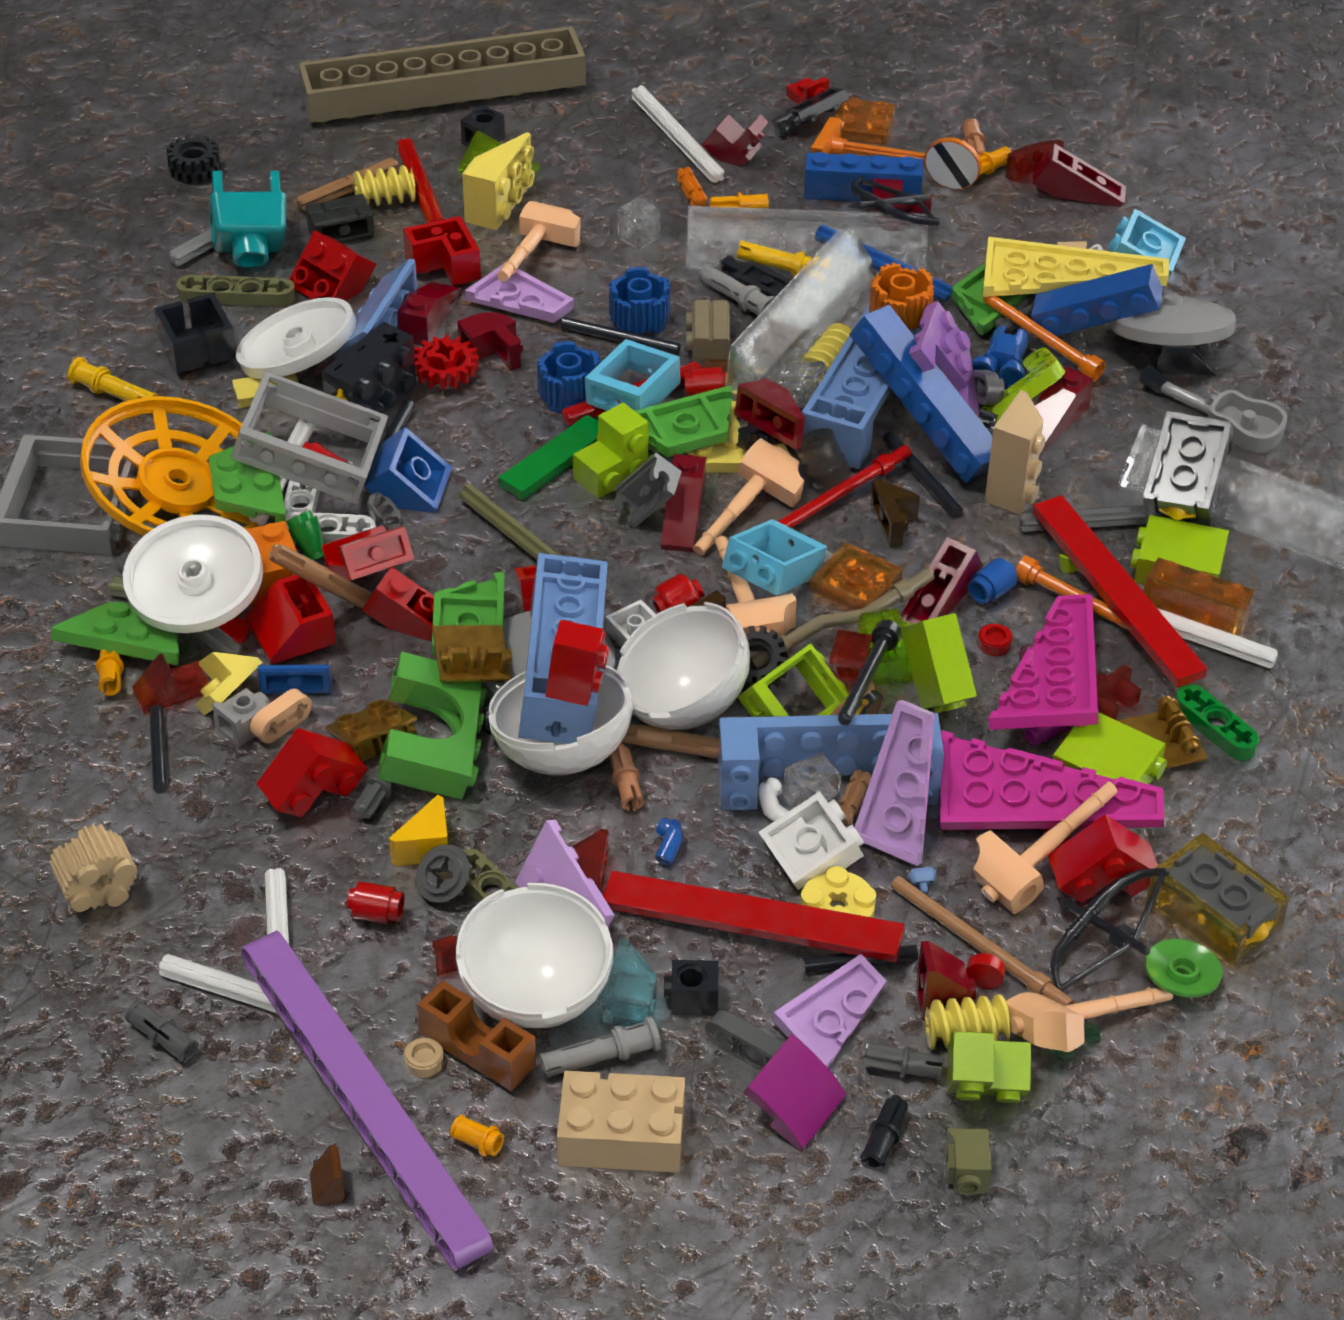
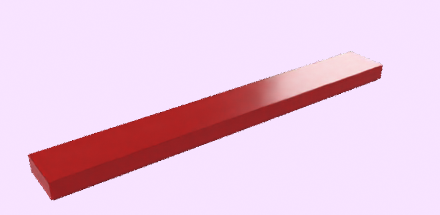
M1060 495L1034 504L1032 512L1172 684L1178 688L1205 678L1208 668L1064 496Z
M611 871L603 894L607 904L614 911L857 956L862 954L864 957L895 963L897 962L905 933V923L618 871Z

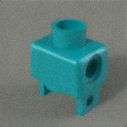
M213 171L211 182L212 194L210 195L208 216L214 250L217 252H232L233 263L242 268H257L265 265L269 261L268 252L280 251L284 243L286 194L280 190L279 171H270L269 192H223L222 171Z

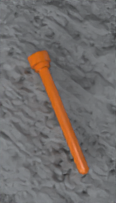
M997 296L983 297L985 304L1076 364L1081 373L1093 378V382L1097 381L1103 374L1106 362L1098 356L1082 354Z
M1027 555L1020 560L1016 567L1017 581L1025 585L1029 583L1032 585L1039 584L1061 596L1086 594L1044 572L1043 567L1039 566V561ZM1092 597L1093 613L1128 630L1108 604Z

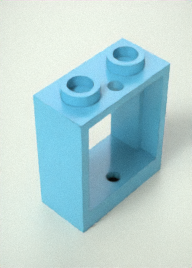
M625 339L585 377L586 404L606 411L623 402L634 411L658 405L680 384V357ZM627 369L650 376L640 387L617 380Z
M771 519L729 537L722 568L778 596L818 577L828 546ZM790 539L794 541V546L790 544Z

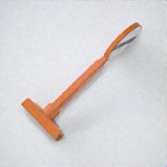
M829 117L811 146L812 153L824 152L826 154L883 155L885 157L903 158L909 156L923 159V166H925L932 180L942 187L955 190H963L972 186L980 176L982 167L980 157L975 149L965 141L954 137L941 138L934 141L926 153L848 142L847 139H842L841 118Z

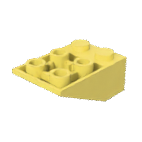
M524 133L474 157L462 173L464 218L466 223L498 230L503 221L509 218L511 210L516 203H520L523 193L528 187L532 186L535 173L531 169L534 147L531 146L530 133Z

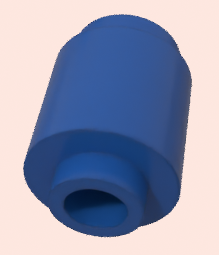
M996 558L972 575L971 581L968 582L967 586L968 592L980 604L992 603L1016 586L1017 572L1012 563L1002 558Z

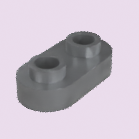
M973 370L978 403L982 405L997 404L999 398L1004 396L1003 379H999L996 372Z

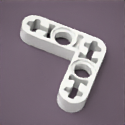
M289 480L284 500L286 521L307 510H311L313 516H317L321 529L324 527L336 528L332 532H322L325 543L375 527V521L365 515L316 513L320 491L306 486V490H301V487L304 486L303 484ZM297 503H306V504H308V506H306V507H304V508H294V507H292L293 505H295V504H297Z

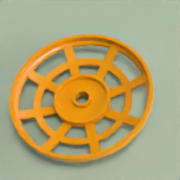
M164 396L142 397L125 401L109 408L98 416L88 428L80 454L82 477L88 491L97 504L126 528L145 536L154 528L148 527L143 523L148 522L159 526L167 522L154 517L161 509L184 517L193 515V513L205 508L220 514V517L248 524L243 527L244 529L259 527L256 522H251L249 517L243 516L238 512L230 513L215 509L210 468L207 461L209 456L223 451L220 445L228 435L237 439L243 423L215 407L193 400ZM152 413L155 430L137 433L123 441L109 427L129 417ZM166 413L193 417L216 426L217 429L208 440L188 432L169 430ZM100 436L115 449L109 461L108 475L93 472L89 469L90 453ZM151 441H157L159 449L148 453L145 457L133 449L138 445ZM171 441L187 443L200 448V450L195 454L185 449L173 448ZM123 457L139 468L137 479L118 477V468ZM178 478L182 480L184 483H176L172 480ZM96 484L112 487L119 501L133 514L128 516L116 508L102 494ZM123 489L140 491L148 503L140 509L127 497Z

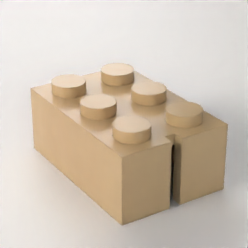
M564 1071L557 1132L558 1166L680 1173L685 1077L608 1073L607 1080L600 1079L599 1072Z

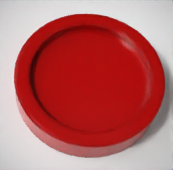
M235 617L225 624L218 626L239 644L244 642L249 636L248 623L239 617Z

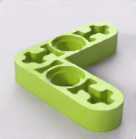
M1046 347L1034 351L1024 359L1023 365L1029 374L1006 389L1003 398H999L997 404L984 405L982 407L983 410L998 415L997 422L1020 390L1027 392L1032 399L1065 374V370L1060 362Z

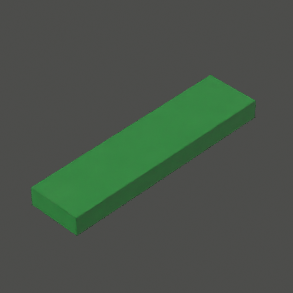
M586 415L498 477V485L517 498L525 499L573 465L574 453L597 442L598 421Z

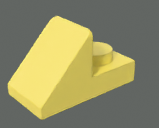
M219 652L210 653L200 660L198 664L212 680L200 690L204 696L195 704V707L203 715H206L213 710L212 705L217 701L222 703L263 662L258 657Z

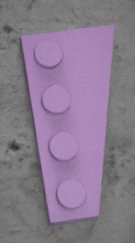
M899 700L896 702L854 828L865 844L918 866L922 864L935 713L904 700Z

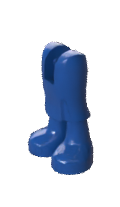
M1000 325L992 334L987 352L983 356H977L972 359L973 370L999 371L998 377L1003 379L1005 391L1026 376L1022 358L1027 350L1029 337L1024 329H1018L1016 335L1006 334L1007 326Z

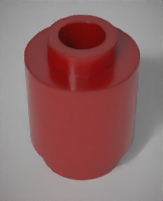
M721 366L692 369L691 373H684L686 397L730 386L728 372L722 373Z
M359 881L356 888L351 887L348 892L346 908L351 910L353 919L389 925L391 921L400 922L404 911L405 894L404 892H398L396 887Z

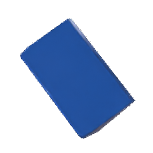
M258 665L260 691L263 694H284L291 689H298L303 694L331 693L333 677L329 665Z

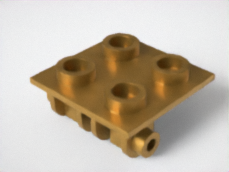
M502 625L432 626L440 682L511 680L508 663L512 662L511 649H506Z
M1164 696L1159 700L1157 712L1116 720L1166 743L1164 759L1167 760L1166 768L1208 759L1199 738L1193 732L1190 722H1188L1186 715L1180 709L1178 701L1171 698V696Z
M380 699L369 703L367 708L362 711L338 716L334 723L325 726V730L342 741L347 742L360 760L364 762L377 756L376 752L379 755L381 754L383 744L390 729L417 735L416 727L412 723L417 718L391 701Z

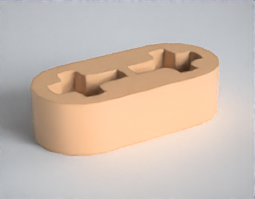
M291 689L255 714L250 723L251 733L266 744L276 741L308 717L312 709V700L298 689Z

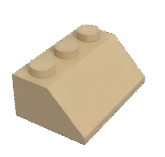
M1020 390L993 427L985 494L986 503L1019 515L1022 514L1028 504L1032 505L1037 498L1039 486H1036L1035 483L1042 468L1039 454L1042 452L1046 437L1042 435L1044 421L1028 393Z

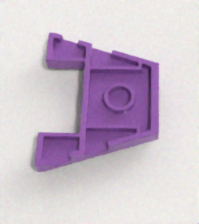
M938 301L928 304L919 324L923 329L921 332L916 333L914 337L917 345L910 348L909 354L923 372L934 369L936 362L958 393L978 416L980 410L973 375L969 337L965 331H960L955 324L952 314L949 311H945Z

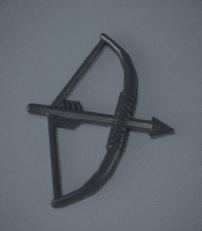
M864 176L857 178L851 185L853 194L860 201L849 205V208H873L886 216L889 215L898 220L928 226H939L940 219L934 217L923 204V201L930 199L929 194L912 195L864 179ZM865 184L897 196L880 199L868 191H863L859 186ZM918 204L928 217L903 212L893 208L892 205Z
M1150 868L1130 872L1116 879L1102 892H1099L1085 908L1076 904L1075 898L1056 897L1063 912L1069 910L1078 915V917L1068 926L1069 928L1065 929L1066 932L1053 952L1050 969L1055 987L1063 992L1131 948L1145 956L1150 954V948L1138 941L1165 876L1170 875L1168 868ZM1158 877L1136 929L1125 923L1114 927L1097 916L1101 913L1100 911L1107 907L1111 898L1124 887L1143 878ZM1090 924L1108 933V943L1116 947L1117 950L1061 984L1059 977L1060 966L1063 956L1072 941L1077 940L1078 936H1081V933Z

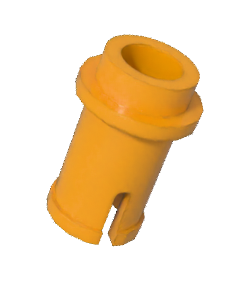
M462 1114L456 1117L450 1129V1138L478 1149L479 1154L483 1157L489 1155L496 1156L504 1143V1134L500 1133L497 1126L491 1125L487 1127L468 1119Z

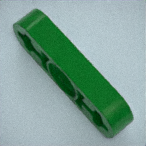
M1187 684L1177 690L1176 700L1179 703V707L1193 727L1233 759L1244 761L1255 756L1259 735L1251 726L1201 686ZM1218 718L1224 721L1225 725L1215 726L1207 720Z

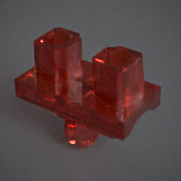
M1125 664L1108 676L1105 673L1100 675L1096 673L1098 712L1114 720L1118 716L1120 709L1116 702H1120L1125 707L1131 709L1139 703L1142 689L1130 681L1132 669Z

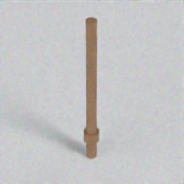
M897 876L892 881L891 888L981 953L992 954L1002 960L1005 964V970L1026 984V989L1029 992L1044 995L1063 1006L1075 1004V1000L1053 985L1051 978L1041 971L1034 972L904 878Z

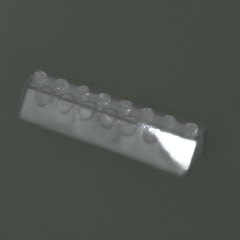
M688 206L686 267H703L706 264H711L714 268H721L720 262L727 255L737 259L740 241L745 240L746 242L795 255L797 252L802 251L805 252L806 256L823 260L828 258L830 261L827 271L880 273V271L817 242L815 240V233L820 225H825L916 269H926L928 225L905 222L880 212ZM910 213V214H914V215H919V216H926V217H928L926 214ZM737 259V260H739V261H741V262H743V263H744V262H746V263L749 262V261L744 260V259ZM763 265V266H765V267H767V268H769V269L782 270V269H778V268H774V267H770V266Z
M843 224L730 346L725 387L731 385L733 388V401H736L738 384L768 378L779 385H784L790 373L795 368L798 369L797 365L800 360L803 359L804 355L821 337L823 332L826 331L828 326L841 321L850 306L856 305L864 290L868 291L870 289L872 279L874 278V274L871 273L873 260L850 225Z
M1144 424L1141 425L1117 485L1144 494L1160 438V430ZM1230 456L1213 521L1344 570V498Z

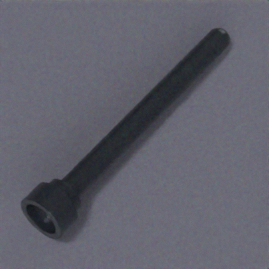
M881 620L876 624L871 634L873 647L838 714L840 724L848 725L851 723L886 651L893 650L898 645L902 632L900 626L894 621Z

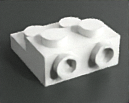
M820 791L759 831L762 839L797 890L804 887L811 878L825 873L828 868L833 866L847 868L864 856L859 848L864 841L853 825L847 828L841 821L846 816L837 802L833 799L828 803Z

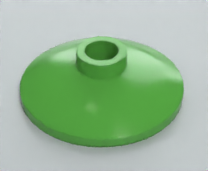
M1168 939L1158 942L1150 948V954L1146 955L1145 969L1149 978L1166 992L1181 997H1201L1210 994L1217 989L1223 975L1222 965L1216 955L1205 946L1190 940Z

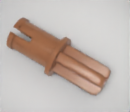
M973 118L965 120L961 127L964 134L963 141L972 146L978 155L985 152L984 145L986 139L980 131L979 122Z
M620 743L616 750L609 755L613 769L611 780L618 788L622 808L629 811L628 801H630L632 811L640 809L645 803L638 782L640 772L634 767L629 748Z

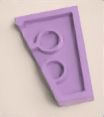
M503 264L465 290L466 301L552 323L574 309V298L519 269H516V273L511 275L506 282L500 281L497 274Z
M546 820L515 883L519 887H527V883H546L572 890L591 902L602 914L605 924L609 927L615 916L593 879L587 878L577 863L579 856L573 847H568L560 835L562 829L556 820Z
M860 954L776 1010L772 1021L788 1038L793 1033L829 1068L884 990L886 980Z

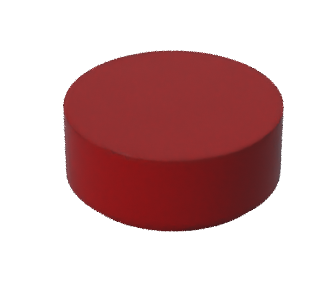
M987 624L979 630L978 648L990 656L1005 655L1011 650L1013 634L1004 625Z
M979 953L968 959L966 966L968 977H974L976 987L993 989L1003 983L1006 968L1003 961L998 957L988 953Z

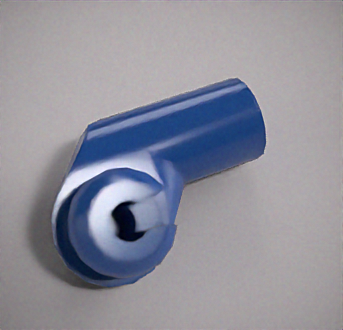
M664 817L659 820L656 827L657 835L663 837V840L655 855V859L662 864L672 865L682 843V825L676 819L669 820Z

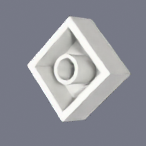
M639 600L605 616L606 633L622 648L632 633L656 614L642 600Z

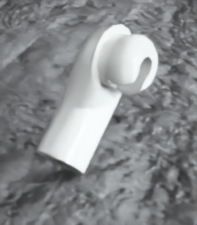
M771 777L765 783H760L758 797L763 814L774 822L789 811L779 804L777 798L783 792L782 784L776 778Z

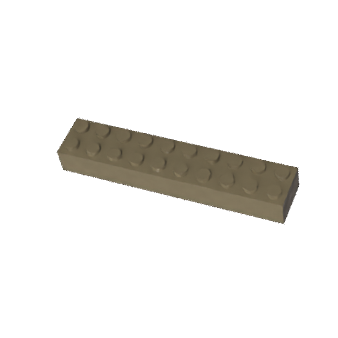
M573 26L298 63L301 93L310 123L327 122L341 118L352 119L363 115H380L391 111H409L413 108L437 107L442 104L465 103L478 99L489 100L500 96H518L522 93L546 92L551 89L574 88L586 85V56Z

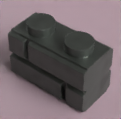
M364 194L306 205L307 226L310 235L316 230L339 242L374 235L373 215Z

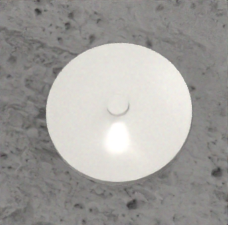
M317 298L297 303L269 316L251 329L239 343L236 350V359L242 371L252 378L262 379L265 371L281 377L300 372L323 361L340 349L352 336L357 324L356 317L350 304L339 298Z
M190 515L176 518L157 526L137 542L129 553L124 565L123 586L132 609L149 625L175 633L201 632L225 624L247 608L260 588L263 564L255 540L242 526L229 519L214 515Z

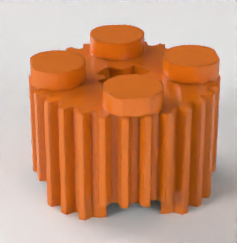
M894 262L892 265L886 264V267L881 266L880 275L876 274L871 282L869 313L890 305L910 331L911 328L917 329V326L921 327L919 324L926 305L933 303V276H930L931 273L926 272V269L918 268V271L915 272V269L908 270L907 267L902 269L901 264Z

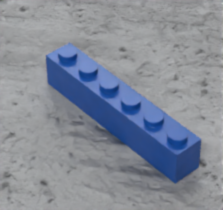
M890 305L864 315L849 334L964 483L966 484L988 473L992 435L936 363L934 369L923 372L910 356V348L917 345L914 341V335Z

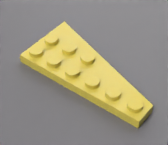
M988 237L982 297L1038 294L1153 264L1161 285L1167 286L1169 259Z

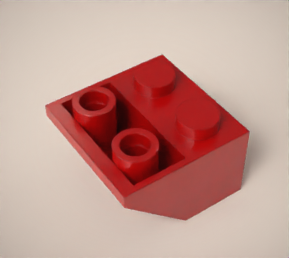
M314 230L289 280L294 283V289L311 299L329 297L347 301L363 291L377 264L339 241Z
M297 575L276 580L246 615L247 623L271 665L336 644L334 618L331 609L318 587Z

